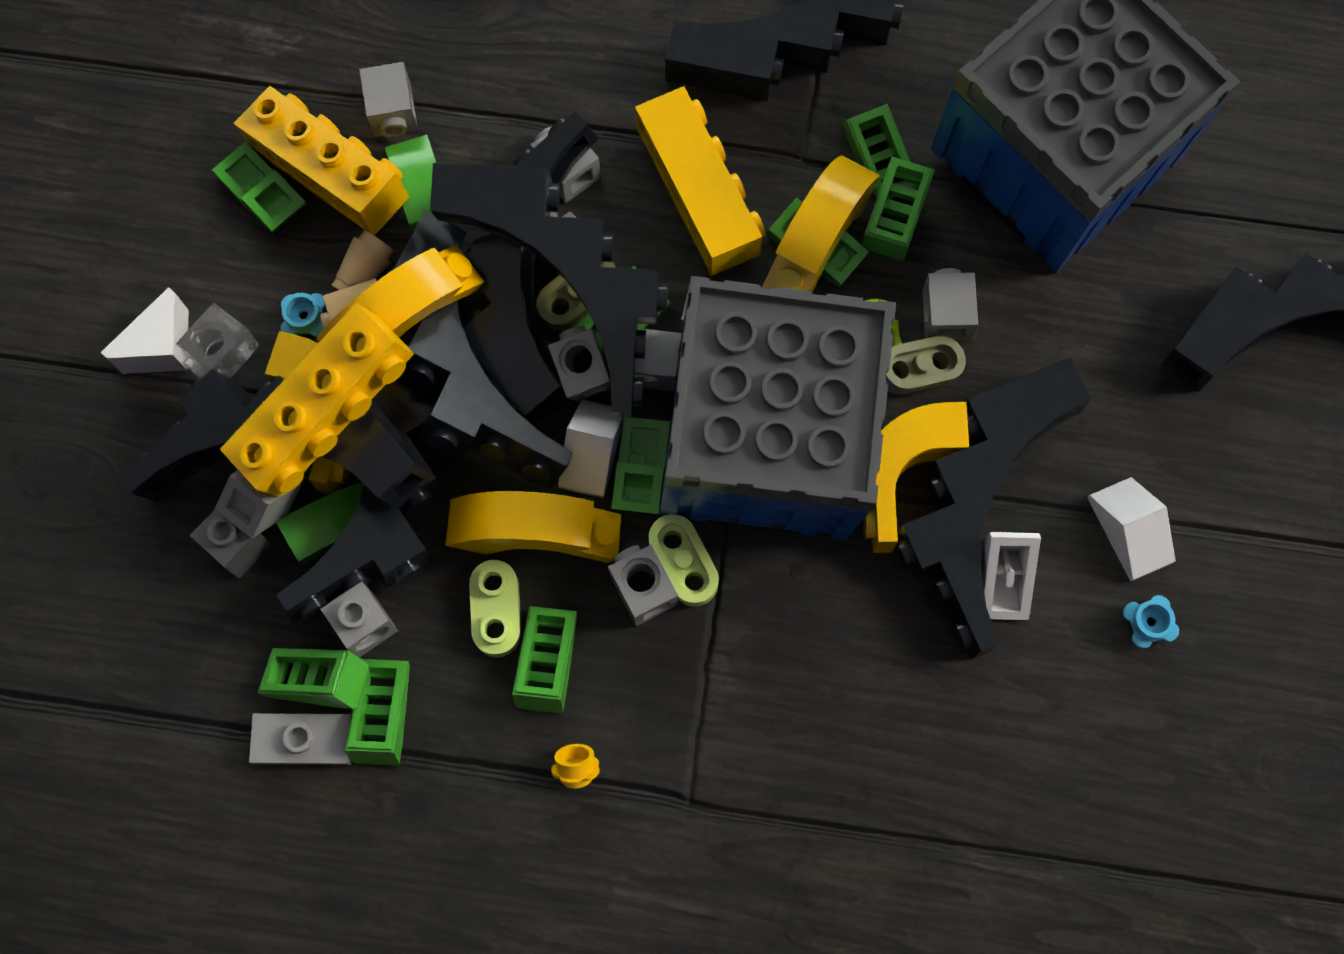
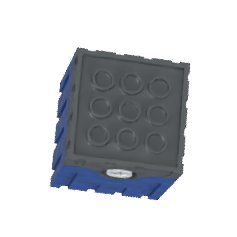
M1038 0L1017 19L1014 26L1009 30L1005 29L981 51V54L974 61L970 60L958 71L930 149L940 159L945 157L952 164L950 169L1034 253L1039 250L1047 258L1045 263L1056 273L1069 261L1074 253H1079L1090 243L1106 224L1112 223L1132 204L1137 196L1140 197L1163 176L1169 167L1172 168L1183 158L1241 81L1229 70L1226 71L1216 62L1217 58L1193 36L1190 37L1181 29L1182 25L1157 2L1154 3L1152 0Z
M691 276L659 516L662 517L669 514L690 515V520L809 536H816L818 532L830 533V538L847 540L877 504L878 485H876V477L881 463L883 443L881 426L885 420L888 391L886 375L890 369L893 340L891 325L895 320L896 302L881 300L870 302L863 301V298L828 293L825 296L812 294V291L781 287L770 289L762 288L758 284L728 280L716 282L709 281V278Z

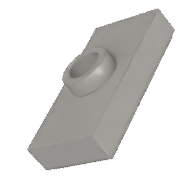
M253 713L249 763L253 765H351V760L345 752L351 714Z

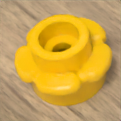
M567 745L556 752L555 764L551 768V773L555 779L560 778V782L568 788H582L587 786L599 774V760L594 756L593 749L587 745Z

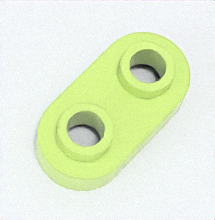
M669 514L657 519L649 531V545H652L678 594V601L693 607L708 603L717 592L719 577L694 526L688 519L677 514ZM669 535H676L681 539L682 543L678 548L670 549L664 544L665 538ZM691 576H698L703 580L704 584L702 588L694 591L687 588L685 582Z
M488 560L479 564L470 577L471 633L474 643L481 652L490 657H504L512 653L521 640L519 581L510 565L500 560ZM491 576H498L502 579L501 586L493 591L486 589V580ZM493 623L504 625V632L498 638H490L487 635V629Z

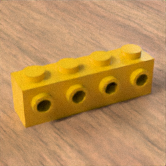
M269 86L233 123L243 139L257 154L372 235H375L410 198L401 182V179L404 177L402 172L386 158H382L380 161L371 156L370 150L354 136H350L349 139L343 137L338 128L322 114H319L317 118L309 113L305 104L291 93H288L285 97Z
M683 86L635 106L636 129L710 275H716L759 256L762 237L765 236L764 225L756 211L749 212L743 200L746 198V194L739 176L736 173L730 175L724 164L726 154L722 143L717 136L710 137L705 127L707 125V118L699 100L692 101Z
M355 303L220 450L256 490L281 497L284 493L296 488L303 480L305 470L318 457L327 454L338 441L337 436L351 421L359 419L369 410L372 399L386 384L394 382L402 375L406 368V362L414 353L376 314Z

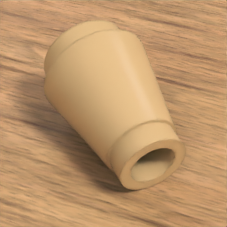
M363 230L359 238L353 237L337 272L336 279L331 285L337 290H341L377 278L391 264L389 258L394 250L371 233Z

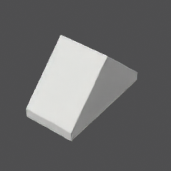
M168 287L101 353L122 374L187 370L189 310Z
M581 400L566 431L564 447L573 452L567 469L559 478L558 487L560 489L604 499L624 417H615L611 406Z
M1132 477L1087 497L1130 581H1134L1176 561L1167 507Z
M990 532L983 540L981 573L986 607L990 619L1029 620L1041 542L1039 533Z

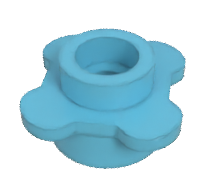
M295 293L283 298L281 307L282 316L285 321L281 324V331L294 335L310 333L312 336L318 337L324 329L320 314L323 313V309L326 307L323 296L319 293L312 295ZM303 312L308 313L305 319L300 318V314Z
M1156 595L1151 600L1142 604L1130 602L1123 610V616L1126 620L1130 621L1134 632L1132 642L1139 648L1146 649L1151 646L1152 642L1159 640L1172 642L1179 635V627L1175 624L1174 612L1170 607L1169 600L1164 596ZM1148 618H1153L1155 620L1154 626L1148 625Z

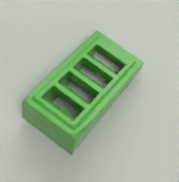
M888 104L847 119L842 125L858 164L881 176L872 192L876 200L882 185L881 180L884 179L887 168L877 171L874 164L890 157L911 162ZM875 126L879 127L881 133L864 139L863 131ZM886 141L888 149L870 155L869 147ZM906 180L896 183L912 189H918L920 186ZM889 195V196H888V199H890V200L893 199V198H896L895 196H892V195Z
M891 157L864 234L862 246L867 251L899 261L905 260L935 169ZM894 178L919 184V189L916 190L893 183ZM892 195L914 202L913 206L888 199V196ZM884 212L908 221L907 224L882 217V214Z
M529 606L512 693L516 708L557 714L563 713L577 611ZM538 626L563 629L562 636L537 633ZM535 646L560 649L559 654L534 651ZM532 665L556 668L555 674L531 670Z
M273 648L258 694L269 698L335 708L355 709L359 703L369 666L349 650ZM291 663L293 664V667L287 684H283L289 665ZM308 666H309V669H308V672H307V675H306L304 684L302 685L303 680H304V677H305V674H306V671H307V668H308ZM326 669H328V670H327V673H326V676H325V679H324V682H323V685L321 686L322 681H323V678H324V675H325V672H326Z
M362 659L368 664L369 670L358 706L351 711L345 752L351 762L355 764L398 766L403 745L410 671L409 661ZM371 679L395 680L394 687L370 686ZM369 699L392 700L391 705L369 704ZM367 719L388 720V726L366 725ZM365 739L385 740V742L365 741Z

